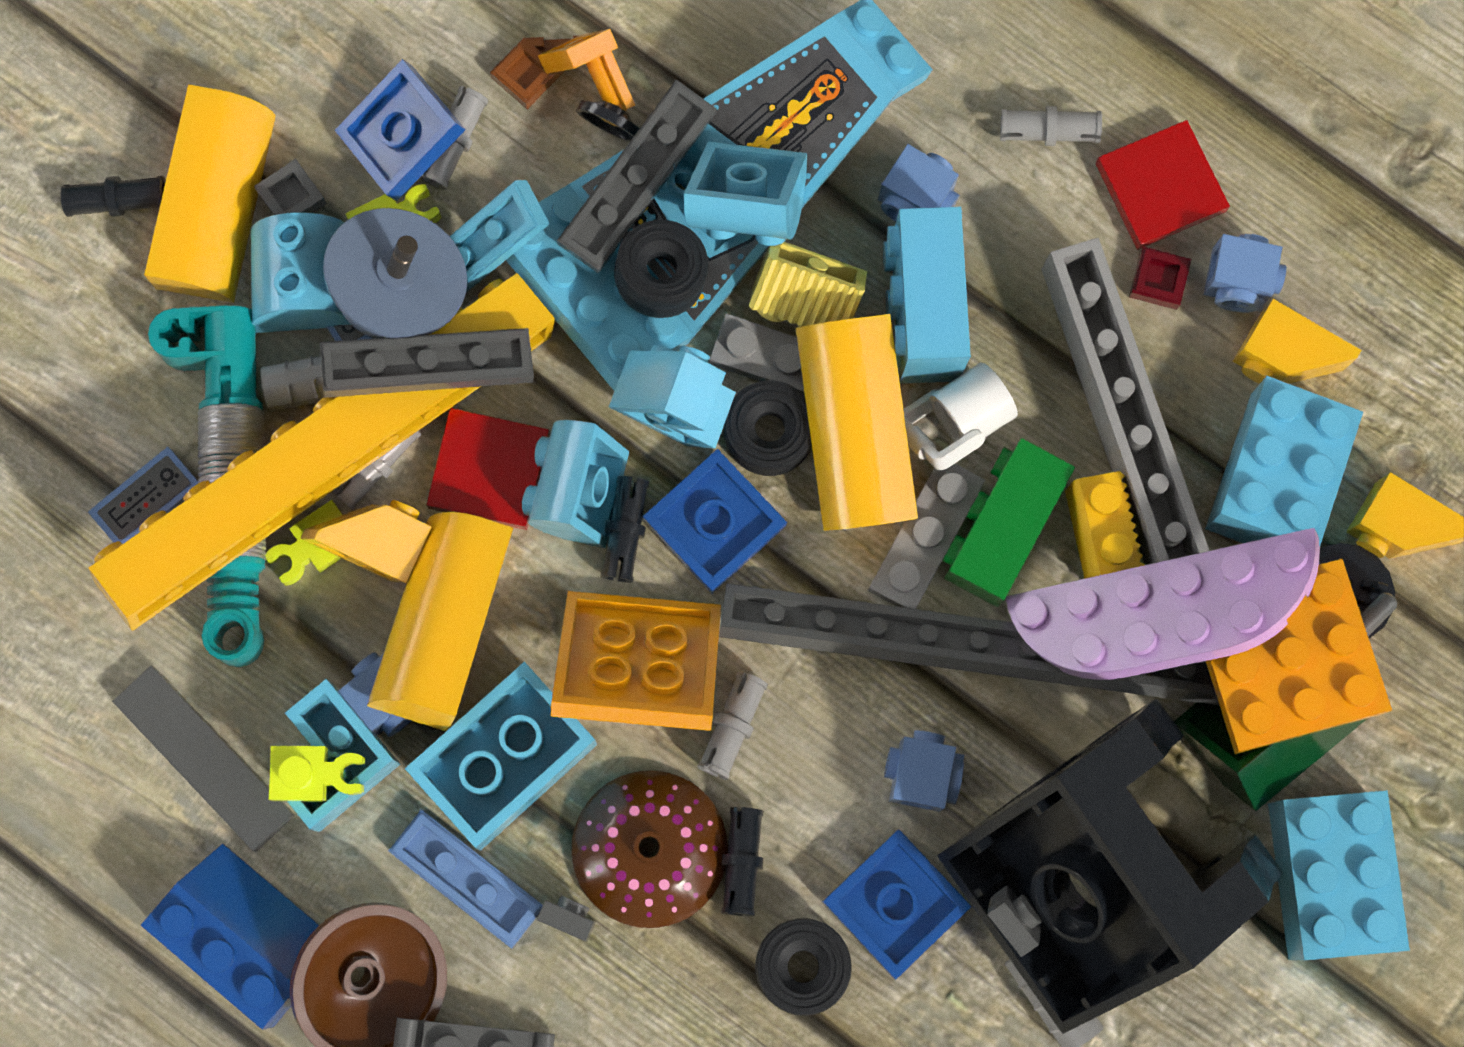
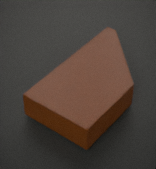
M544 37L523 38L490 72L491 79L528 110L565 72L559 71L546 74L538 55L571 39L544 40Z

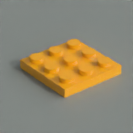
M1343 559L1318 566L1317 576L1309 597L1304 596L1299 606L1286 620L1288 625L1275 636L1245 652L1206 661L1235 754L1392 711Z
M568 591L551 700V717L711 731L721 605Z

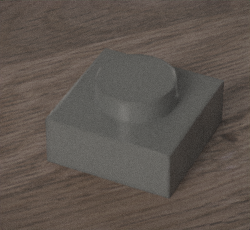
M296 158L254 186L273 215L314 213L327 204Z
M1008 885L991 896L987 915L1017 953L1022 957L1037 947L1041 933L1039 923L1042 922V918L1034 904L1025 895L1017 897Z
M560 896L557 905L545 900L537 918V921L585 942H588L596 922L586 918L589 907L564 896Z

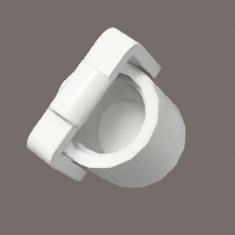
M981 362L941 389L930 391L903 409L908 446L920 459H927L937 470L949 468L979 448L984 443L986 437L1015 419L1018 415L1016 405L1006 386L988 365ZM933 410L945 431L954 441V443L940 452L936 450L935 444L918 426L913 425Z

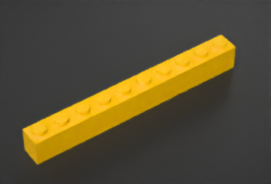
M516 273L504 282L502 279H496L489 283L479 293L477 301L464 310L460 307L449 323L429 335L528 328L531 351H533L552 337L555 318L520 275ZM480 387L323 397L314 406V413L298 424L295 421H290L281 426L272 434L271 442L256 453L249 450L237 456L228 465V472L211 483L209 480H205L192 487L184 495V502L168 513L162 510L151 515L140 525V532L123 544L120 541H116L103 548L95 556V563L88 568L94 583L131 631H134Z

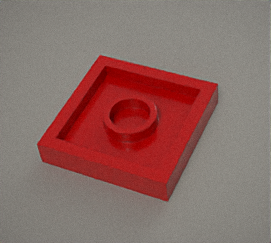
M1188 120L1098 157L1095 162L1137 250L1226 213L1230 207Z
M450 408L426 506L431 510L471 514L510 527L527 530L530 516L523 513V495L529 485L538 486L542 467L537 466L535 463V448L542 436L550 437L549 429Z

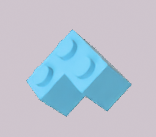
M653 345L651 351H629L609 408L685 446L715 449L736 392L722 385L726 372L709 364L710 356L688 346H681L679 351H673L662 346Z
M327 679L287 710L285 714L311 746H325L328 748V762H334L337 757L345 753H356L363 756L365 764H351L347 766L343 772V778L347 784L356 783L364 785V792L358 795H347L338 791L334 786H327L326 802L287 801L307 827L317 832L322 831L401 765L379 737L366 726L338 692L339 689Z

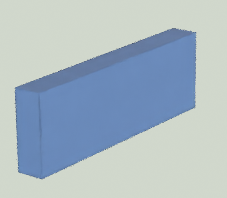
M423 810L419 811L388 850L511 949L514 948L538 917L543 907V904Z

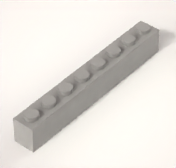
M1099 237L1050 252L1041 270L1112 472L1120 471L1125 475L1122 482L1127 484L1124 492L1129 494V497L1126 501L1132 505L1128 511L1134 514L1131 522L1136 524L1133 532L1138 534L1136 542L1141 545L1139 550L1143 555L1144 565L1209 551Z

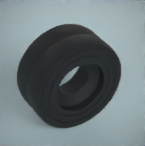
M670 220L644 222L632 229L620 244L614 268V279L618 292L622 299L638 313L654 318L677 316L693 306L702 293L709 268L707 252L700 238L691 229L678 222ZM653 259H666L674 266L675 274L666 280L656 279L648 272L647 264Z
M766 380L745 387L734 397L724 424V438L729 453L741 467L758 475L776 476L795 469L808 456L812 444L804 394L798 389L784 382ZM766 415L778 417L783 422L785 428L782 437L776 441L761 439L755 431V424L761 417Z
M802 918L784 922L767 934L757 952L755 971L763 994L773 1005L790 1014L808 1016L824 1012L840 1000L849 985L852 964L846 943L832 927L817 920ZM799 951L812 953L818 961L817 975L806 983L795 981L788 972L789 959Z

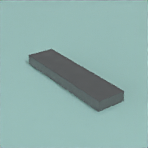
M675 80L557 240V244L596 273H599L713 119L717 109L682 83Z
M528 328L419 335L408 338L320 342L324 398L533 383L534 378Z
M150 666L112 701L252 851L257 852L295 816L282 801L269 800V787L155 667Z

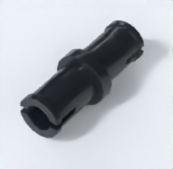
M119 176L106 177L105 182L64 184L60 192L62 209L67 217L109 212L112 217L123 216L126 210L159 208L166 179L164 176H157L156 178L122 181Z
M618 476L612 518L605 522L604 531L609 535L603 571H601L600 577L613 581L617 573L618 560H620L618 582L632 583L634 580L633 572L639 539L645 537L646 527L641 524L647 488H649L650 482L637 478V481L634 482L632 498H630L632 477Z
M738 807L730 808L727 854H722L721 866L726 867L723 907L721 908L722 914L755 916L754 904L757 870L763 869L764 859L759 857L763 810L742 807L741 810Z

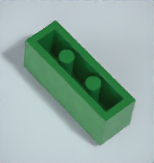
M1023 438L1019 440L1013 451L1003 447L990 471V474L998 478L990 494L980 490L966 516L974 521L966 538L956 534L942 560L950 565L944 579L998 608L1009 593L1071 477L1075 466Z

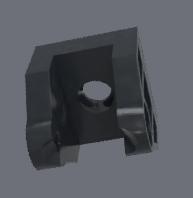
M1157 698L1131 714L1021 792L937 855L1062 1034L1195 968L1269 902L1273 885L1283 874V871L1256 834H1253L1237 845L1226 856L1223 857L1217 854L1189 875L1127 789V786L1165 758L1171 748L1184 737ZM1069 874L1077 878L1088 889L1097 907L1087 902L1076 890ZM1007 885L1017 897L1025 895L1034 904L1042 918V922L1039 923L1041 926L1039 945L1022 957L987 915L991 896Z

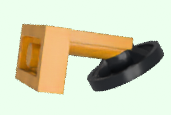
M610 29L577 36L538 55L546 74L571 70L586 64L602 101L590 102L581 100L576 112L599 129L630 142L640 128L632 122L629 114L626 112L627 109L635 106V103L612 53L613 50L618 48V45Z

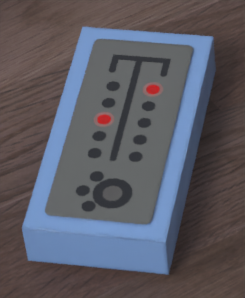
M166 447L90 509L88 513L113 543L120 541L123 544L140 532V525L151 515L162 510L168 513L184 502V495L198 484V480L169 447Z

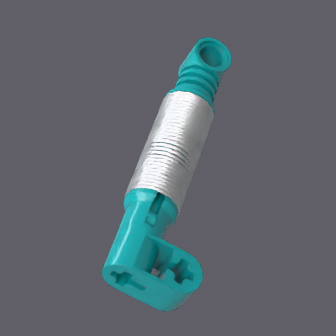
M241 306L173 308L164 310L155 316L149 326L148 337L150 345L156 353L176 370H205V398L199 403L198 458L200 459L198 461L200 465L198 467L200 471L198 473L200 477L198 483L209 480L212 483L228 472V465L237 456L249 450L256 453L265 445L263 403L256 397V326L252 324V309ZM200 327H205V351H200L193 343V341H201ZM186 333L188 337L180 339V334ZM179 341V347L174 348L171 343ZM266 538L207 579V582L212 584L207 586V595L213 596L207 599V608L213 610L207 612V621L203 625L201 635L202 641L209 654L228 666L243 667L250 665L258 659L263 651L265 640L263 631L259 627V611L253 609L259 607V598L253 597L259 594V585L252 583L259 581V574L265 569ZM232 627H243L245 635L241 645L234 650H225L222 643L225 633Z

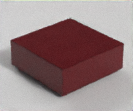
M1143 246L1139 254L1129 298L1177 310L1181 305L1192 259Z

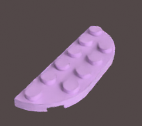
M1310 528L1006 596L1007 607L1017 631L1036 654L1045 661L1060 668L1062 672L1085 679L1111 680L1222 658L1257 647L1288 625L1286 620L1296 610L1304 596L1309 597L1319 566V538L1315 528Z

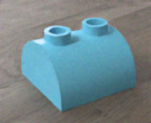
M707 142L684 192V213L687 225L693 228L706 229V234L709 237L718 240L732 238L736 233L755 235L756 241L766 246H776L782 244L786 239L791 240L796 233L803 205L807 153Z
M284 213L261 219L251 227L252 324L256 326V333L351 325L332 300L323 274V261L327 245L335 231L344 221L316 213Z
M575 420L555 421L550 437L542 436L535 448V463L537 466L542 467L538 486L529 485L523 495L522 510L525 515L530 516L529 525L544 533L565 540L606 548L609 534L604 531L605 522L612 518L617 488L616 480L618 476H624L629 451L595 423Z

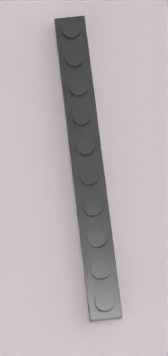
M726 583L719 633L721 638L1220 706L1206 661L1111 680L1085 679L1062 672L1060 668L1045 661L1036 654L1021 637L1013 622Z

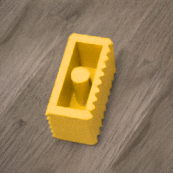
M1120 471L1073 480L1072 484L1065 490L1084 579L1144 566L1140 562L1143 555L1137 551L1141 545L1135 541L1138 534L1133 532L1136 524L1131 522L1134 514L1128 511L1132 505L1126 501L1129 494L1124 492L1127 484L1122 482V479L1125 475Z

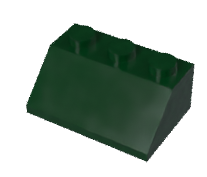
M1195 703L1179 716L1174 723L1221 783L1253 810L1257 811L1367 719L1237 754L1234 753L1222 711L1218 705Z

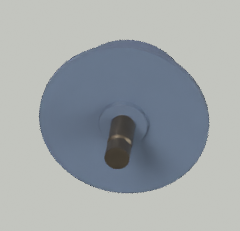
M381 208L365 211L353 216L335 231L324 255V280L332 300L354 328L372 338H408L434 333L452 320L460 309L465 297L467 272L458 247L438 225L410 211Z

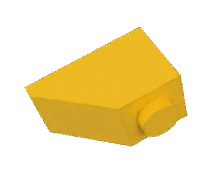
M1272 299L1258 316L1232 362L1241 366L1242 373L1256 383L1260 384L1266 376L1289 384L1341 372L1358 358L1362 350L1277 300Z
M1390 472L1375 482L1346 532L1358 539L1356 541L1357 546H1361L1378 558L1386 556L1391 559L1463 542L1464 517Z
M391 500L389 506L371 504L306 528L300 539L391 582L407 583L432 527L417 520L420 512L415 508L402 502Z

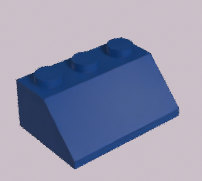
M221 844L173 886L143 921L141 926L259 1028L264 1030L273 1028L291 1007L290 980L295 960L303 944L319 924L229 847Z

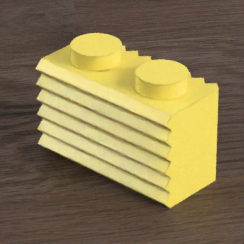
M787 242L776 246H769L752 288L749 307L753 311L757 310L759 315L769 321L782 322L787 320L790 324L796 323L800 327L853 319L865 291L867 271Z

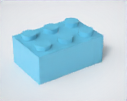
M961 207L899 209L895 226H888L887 241L883 242L884 271H893V276H890V290H886V314H890L891 320H895L896 325H893V338L900 384L952 382L963 374L971 357Z
M1266 376L1250 395L1205 529L1240 543H1247L1315 528L1320 547L1363 411Z
M525 661L405 768L411 777L478 850H482L597 746L596 740L577 719L551 717L553 692Z
M1388 790L1287 799L1268 803L1275 861L1283 871L1282 876L1278 879L1288 960H1315L1410 951Z

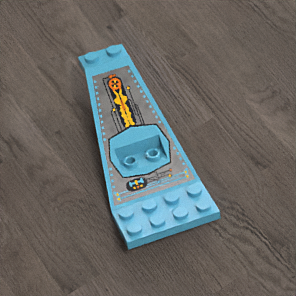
M860 0L705 97L704 100L717 109L715 116L632 227L634 229L638 225L652 220H670L688 227L702 241L709 262L707 278L702 293L695 304L677 316L669 318L649 317L638 313L622 299L614 279V268L620 245L601 271L596 273L557 244L558 238L623 150L572 183L541 200L539 204L550 224L506 261L520 275L553 315L556 322L615 391L630 350L651 351L652 346L657 345L678 351L681 346L689 344L769 247L758 243L755 235L736 233L732 238L718 240L709 237L706 234V229L693 228L687 225L684 213V192L707 142L807 153L803 208L888 105L926 81L933 69L873 0ZM675 183L681 184L685 190L678 188ZM653 259L647 264L648 272L656 279L666 280L675 274L674 266L666 259Z

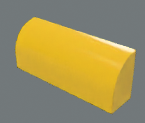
M188 84L144 276L155 289L234 303L258 198V193L254 186L262 180L276 117L273 111L263 104L232 92Z
M890 314L797 327L796 335L823 531L867 527L918 519Z
M459 512L437 513L430 516L426 521V524L432 528L406 583L367 703V707L443 731H447L456 717L513 531V527Z

